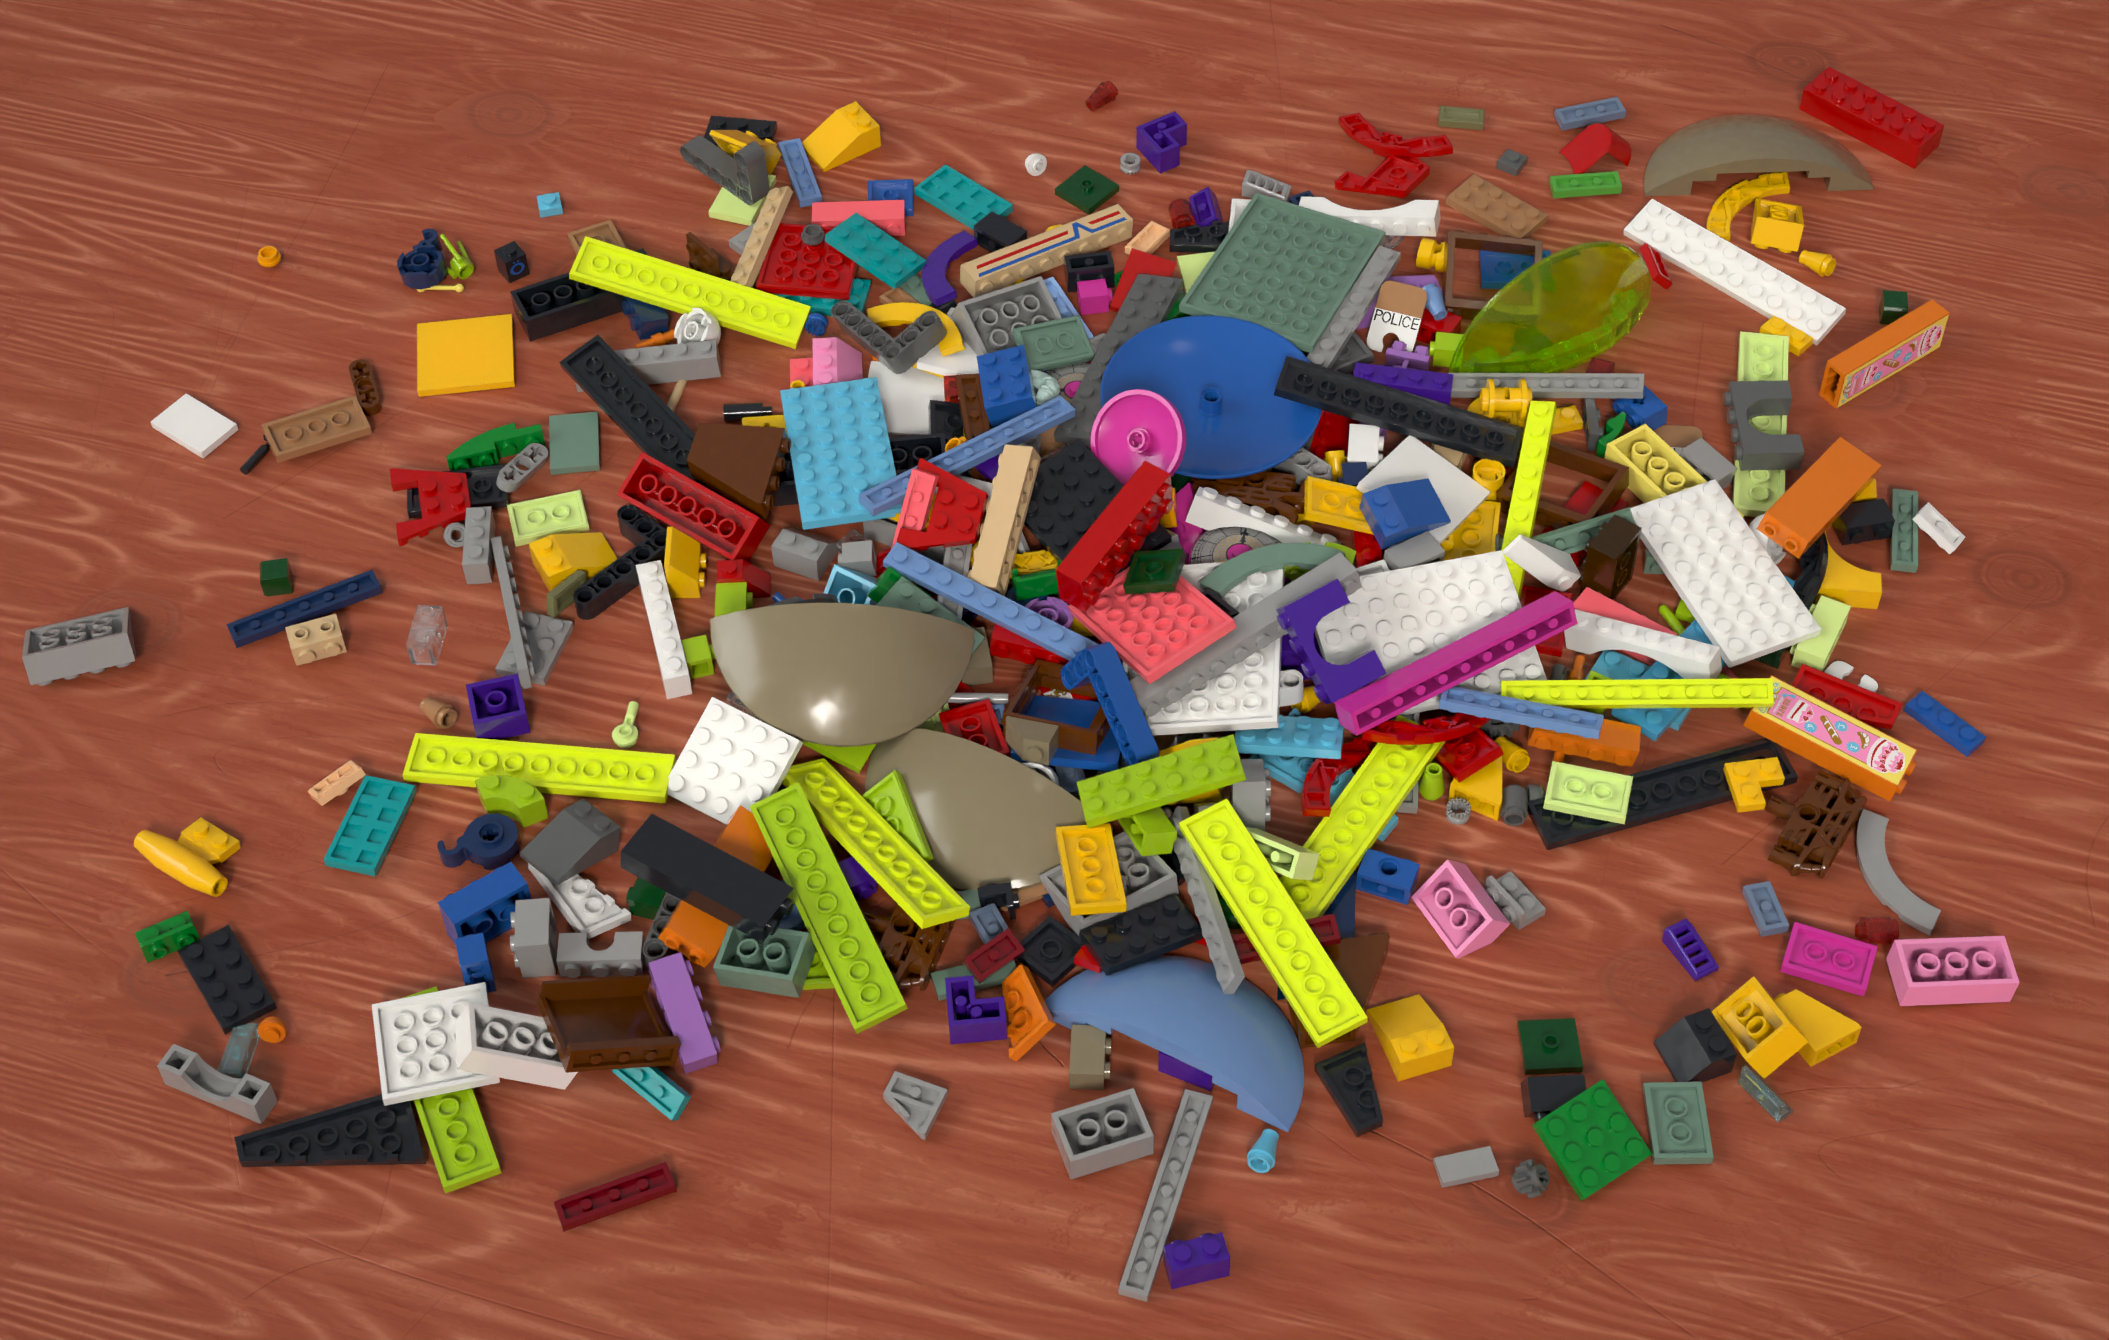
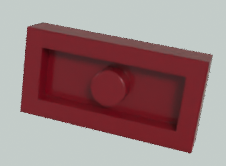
M1007 928L963 960V964L976 981L981 984L1022 955L1025 949L1010 929Z

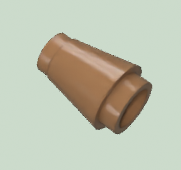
M430 697L424 698L420 703V710L437 728L448 729L455 724L457 712L452 705Z

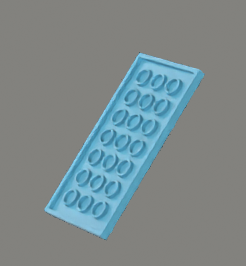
M877 377L780 390L787 437L791 440L790 455L803 530L895 517L896 513H901L902 503L873 517L859 503V494L896 476Z

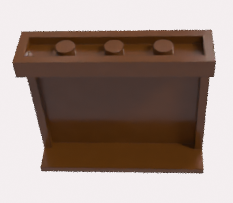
M650 975L542 981L537 1004L566 1073L675 1065L681 1042L678 1036L668 1037L648 993L651 981Z

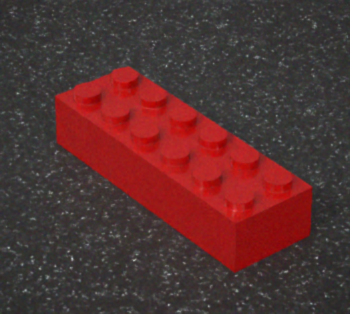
M1827 67L1803 89L1799 110L1913 169L1940 144L1944 129L1943 124L1831 67Z
M641 452L616 494L629 504L638 507L664 524L676 528L728 560L743 559L749 562L770 527L760 517Z
M1147 461L1141 464L1056 568L1059 599L1083 612H1086L1091 605L1093 606L1097 603L1100 593L1104 588L1109 587L1113 583L1117 572L1127 566L1130 556L1135 550H1139L1142 547L1146 536L1156 530L1159 520L1163 515L1171 511L1174 501L1172 499L1173 487L1171 486L1170 473Z

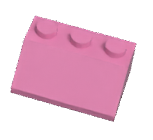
M837 337L812 339L813 386L863 379L862 353Z
M1447 859L1411 897L1455 958L1458 959L1491 944L1510 925L1509 921L1464 863Z

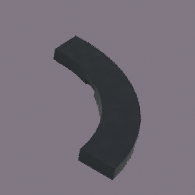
M1825 532L1801 556V575L1796 579L1793 590L1808 610L1821 588L1827 569L1828 543Z

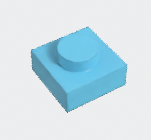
M559 192L536 196L540 218L563 214Z

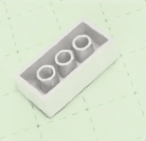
M468 1003L455 1021L457 1070L564 1090L578 1073L565 1072L543 1017Z

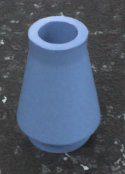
M1435 284L1424 286L1422 289L1426 291L1428 296L1426 309L1433 315L1435 320L1445 318L1447 311L1441 289Z

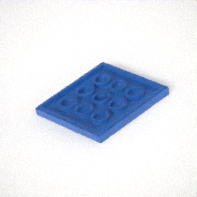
M1036 695L1025 715L1089 728L1101 704L1096 701ZM1110 728L1096 755L1058 748L1049 765L1111 772L1118 769L1122 753ZM1013 749L1011 750L1012 759L1018 762H1028L1023 761Z

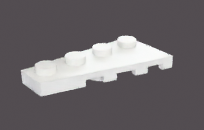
M528 863L529 870L576 933H587L588 939L631 921V913L625 908H619L615 904V900L608 894L604 896L595 889V884L589 879L584 880L576 874L561 884L556 885Z

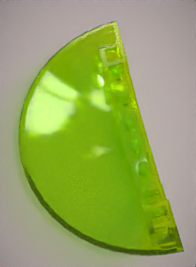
M1605 241L1575 245L1540 260L1507 283L1482 308L1460 340L1454 353L1449 373H1560L1596 358L1627 335L1647 308L1651 297V277L1645 261L1630 247L1620 243Z

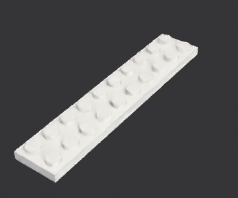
M1651 199L1624 229L1626 237L1640 245L1648 243L1659 251L1666 260L1770 319L1772 316H1776L1795 328L1802 330L1813 337V344L1816 346L1846 314L1845 307L1654 199Z

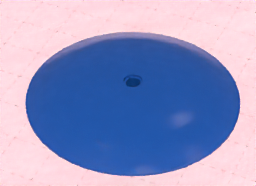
M1202 315L1176 318L1161 322L1139 332L1125 342L1112 356L1104 371L1100 389L1102 407L1114 396L1135 389L1153 391L1170 400L1181 414L1186 430L1185 453L1175 473L1204 479H1227L1249 476L1279 465L1296 454L1308 442L1318 426L1322 412L1321 409L1274 395L1286 356L1310 363L1294 344L1266 327L1246 320L1224 316Z

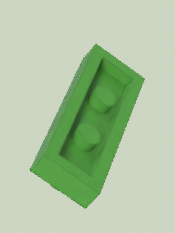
M1618 171L1550 176L1549 178L1553 199L1621 194L1622 191Z

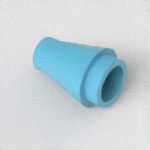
M1272 1129L1263 1130L1260 1138L1248 1152V1165L1252 1170L1258 1173H1266L1275 1166L1277 1142L1279 1140V1134Z

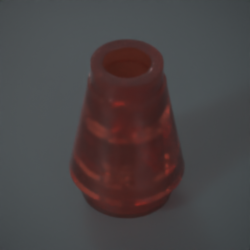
M1110 81L1101 82L1088 100L1085 101V104L1090 111L1094 112L1114 101L1118 95V90Z

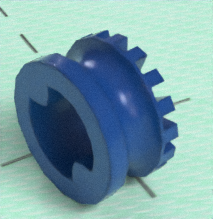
M818 313L810 314L804 325L806 332L809 331V334L812 333V336L815 335L816 337L823 335L828 326L827 319Z

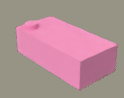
M2005 936L1894 940L1886 958L1900 1006L2010 1002L2020 983Z

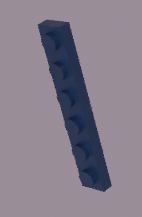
M372 569L226 625L236 648L284 631L286 630L285 627L313 620L383 592Z

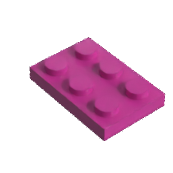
M1794 922L1780 972L1864 997L1878 946Z

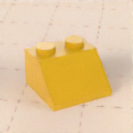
M667 527L664 568L670 599L700 598L701 588H704L706 585L705 572H702V568H707V555L702 553L700 542L674 527Z

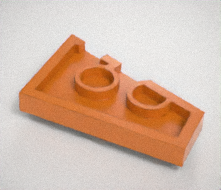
M1022 964L1002 981L1005 1011L1009 1016V1025L1007 1026V1036L1011 1038V1048L1008 1049L1009 1058L1016 1062L1056 1025L1029 968Z

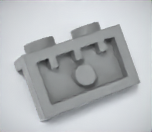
M1511 871L1497 880L1492 875L1486 878L1485 891L1509 923H1512L1518 930L1545 915L1546 908Z

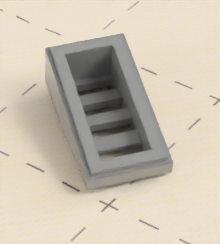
M1247 170L1242 183V197L1253 198L1255 193H1259L1287 202L1292 186L1258 172Z

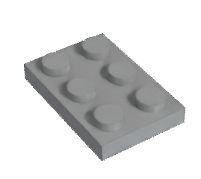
M525 611L523 614L524 625L519 627H525L528 642L523 644H529L531 659L526 661H532L535 676L530 677L531 683L545 686L574 629L572 621ZM511 639L495 668L496 674L499 676L518 674Z

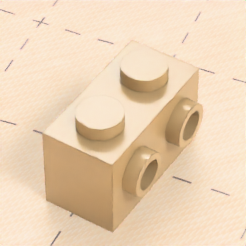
M336 614L285 627L296 666L347 652Z

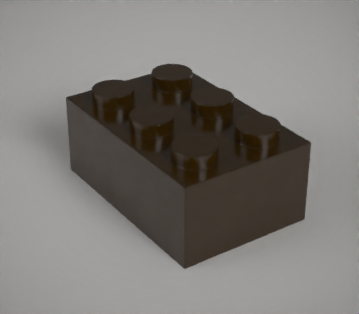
M1614 515L1609 522L1605 521L1601 525L1598 535L1595 538L1591 537L1585 547L1587 556L1582 564L1584 573L1579 581V585H1581L1580 594L1588 587L1596 592H1600L1613 601L1632 579L1641 527L1617 515Z

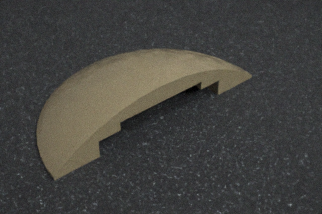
M1756 114L1726 115L1709 118L1688 125L1675 132L1663 141L1652 154L1645 170L1643 184L1644 196L1690 195L1693 181H1716L1717 174L1806 171L1807 178H1824L1827 191L1873 190L1874 187L1870 176L1860 161L1846 147L1827 134L1785 118Z
M784 604L741 610L710 619L711 641L718 667L726 683L742 704L766 724L794 738L814 744L835 747H858L888 741L908 733L929 720L948 702L957 690L968 667L974 640V629L953 621L915 611L867 604Z
M914 728L904 735L877 743L870 757L866 772L865 792L892 771L897 770L901 772L933 855V859L928 864L952 889L960 891L978 890L977 887L986 886L987 884L1010 882L1012 891L1042 884L1039 875L1061 865L1055 836L1056 827L1087 825L1081 801L1062 787L1020 762L964 738L938 731Z

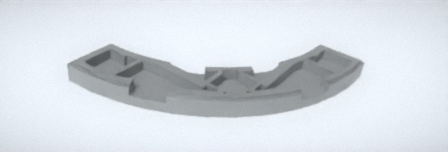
M1863 809L1858 821L1855 841L1857 861L1867 885L1884 906L1887 905L1899 915V919L1930 936L1941 910L1921 900L1900 881L1888 861L1885 849V831L1889 819Z

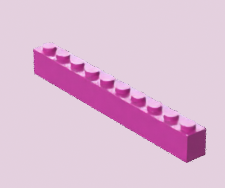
M1554 591L1335 701L1340 725L1357 736L1578 624L1573 601Z

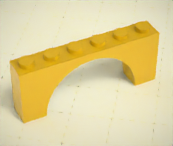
M1873 479L1870 485L1851 504L1876 500V479ZM1827 540L1828 564L1821 588L1815 598V604L1818 603L1822 595L1851 607L1878 609L1882 595L1881 573L1866 571L1849 564L1836 554Z

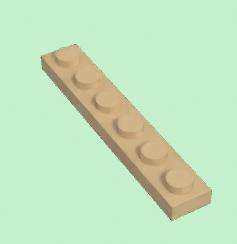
M789 186L773 188L768 192L750 237L746 242L744 251L731 277V282L750 288L753 287L793 194Z

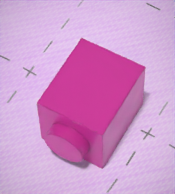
M1105 279L1077 282V300L1081 315L1109 312V302H1112L1113 296L1112 289L1107 288Z

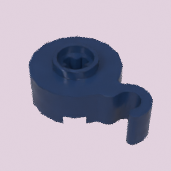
M434 229L422 230L424 240L413 246V251L408 252L406 255L402 253L397 260V267L402 281L412 289H426L435 286L447 274V265L441 252L442 245L438 233Z
M486 814L476 818L468 825L464 834L457 839V846L454 849L446 850L442 840L438 842L437 848L441 861L446 867H458L466 860H470L473 864L475 862L478 865H482L486 870H495L511 862L516 853L520 852L521 841L518 829L514 821L509 817L501 814Z

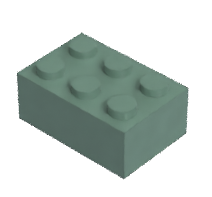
M729 925L713 969L721 986L799 998L816 949L808 932L778 928L774 935L769 934L762 943Z

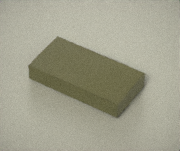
M1440 106L1438 127L1483 130L1485 110Z
M578 569L547 593L548 615L555 618L574 603L573 593L577 588L586 583V572Z

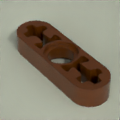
M364 359L355 360L349 365V372L357 400L365 415H376L381 411L382 404L371 365ZM363 370L364 376H359L358 371ZM363 385H371L367 390L359 389ZM371 398L373 404L368 405L366 399Z

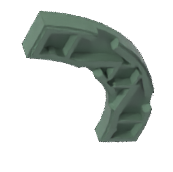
M1310 543L1268 545L1242 553L1221 564L1200 582V587L1202 590L1209 588L1219 597L1223 598L1231 589L1247 580V577L1259 571L1265 573L1284 569V566H1298L1300 569L1312 570L1338 553L1345 557V552Z

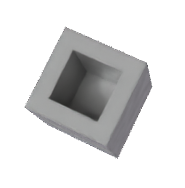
M873 541L842 543V553L838 554V565L876 576L877 554Z

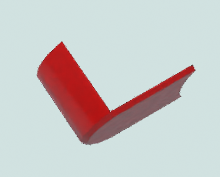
M1595 123L1585 128L1562 148L1559 153L1564 155L1570 162L1574 174H1583L1607 152L1628 166L1632 150L1630 144L1604 124Z

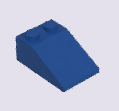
M1429 478L1388 484L1363 494L1359 506L1381 550L1451 522Z

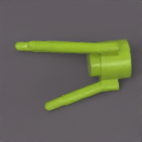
M441 234V239L454 256L450 261L451 269L447 267V273L453 279L457 277L460 279L468 278L472 275L475 265L470 261L461 241H457V245L462 256L458 254L446 236Z

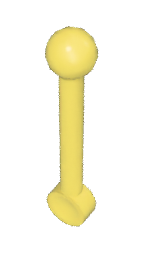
M460 283L456 286L435 285L426 289H417V291L456 290L460 293L463 292L464 286Z

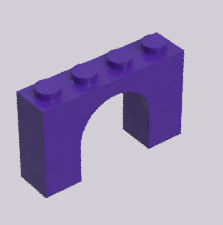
M1355 363L1353 374L1355 377L1450 405L1454 374Z
M1338 579L1330 580L1276 609L1279 614L1277 616L1279 625L1283 630H1287L1291 638L1289 640L1290 646L1296 654L1299 653L1303 661L1301 664L1302 669L1308 678H1312L1315 684L1313 688L1315 695L1324 704L1333 703L1387 674L1375 650L1366 651L1342 665L1331 664L1318 654L1314 645V631L1318 622L1327 614L1350 603Z

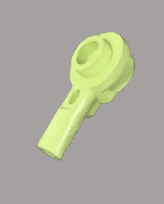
M635 701L629 702L624 723L618 725L612 732V739L620 748H630L636 744L639 733L634 726L639 704Z

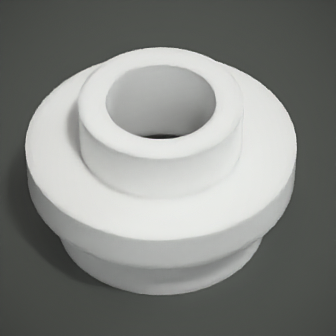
M1039 153L1029 155L1025 161L1027 172L1032 176L1042 174L1047 166L1046 157Z

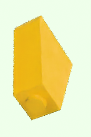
M1502 756L1460 783L1453 779L1450 784L1448 800L1451 801V799L1455 798L1466 799V802H1469V805H1471L1472 811L1498 821L1502 806Z
M1795 989L1787 994L1781 993L1774 998L1808 1040V1043L1798 1053L1810 1067L1857 1043L1862 1028L1857 1022Z

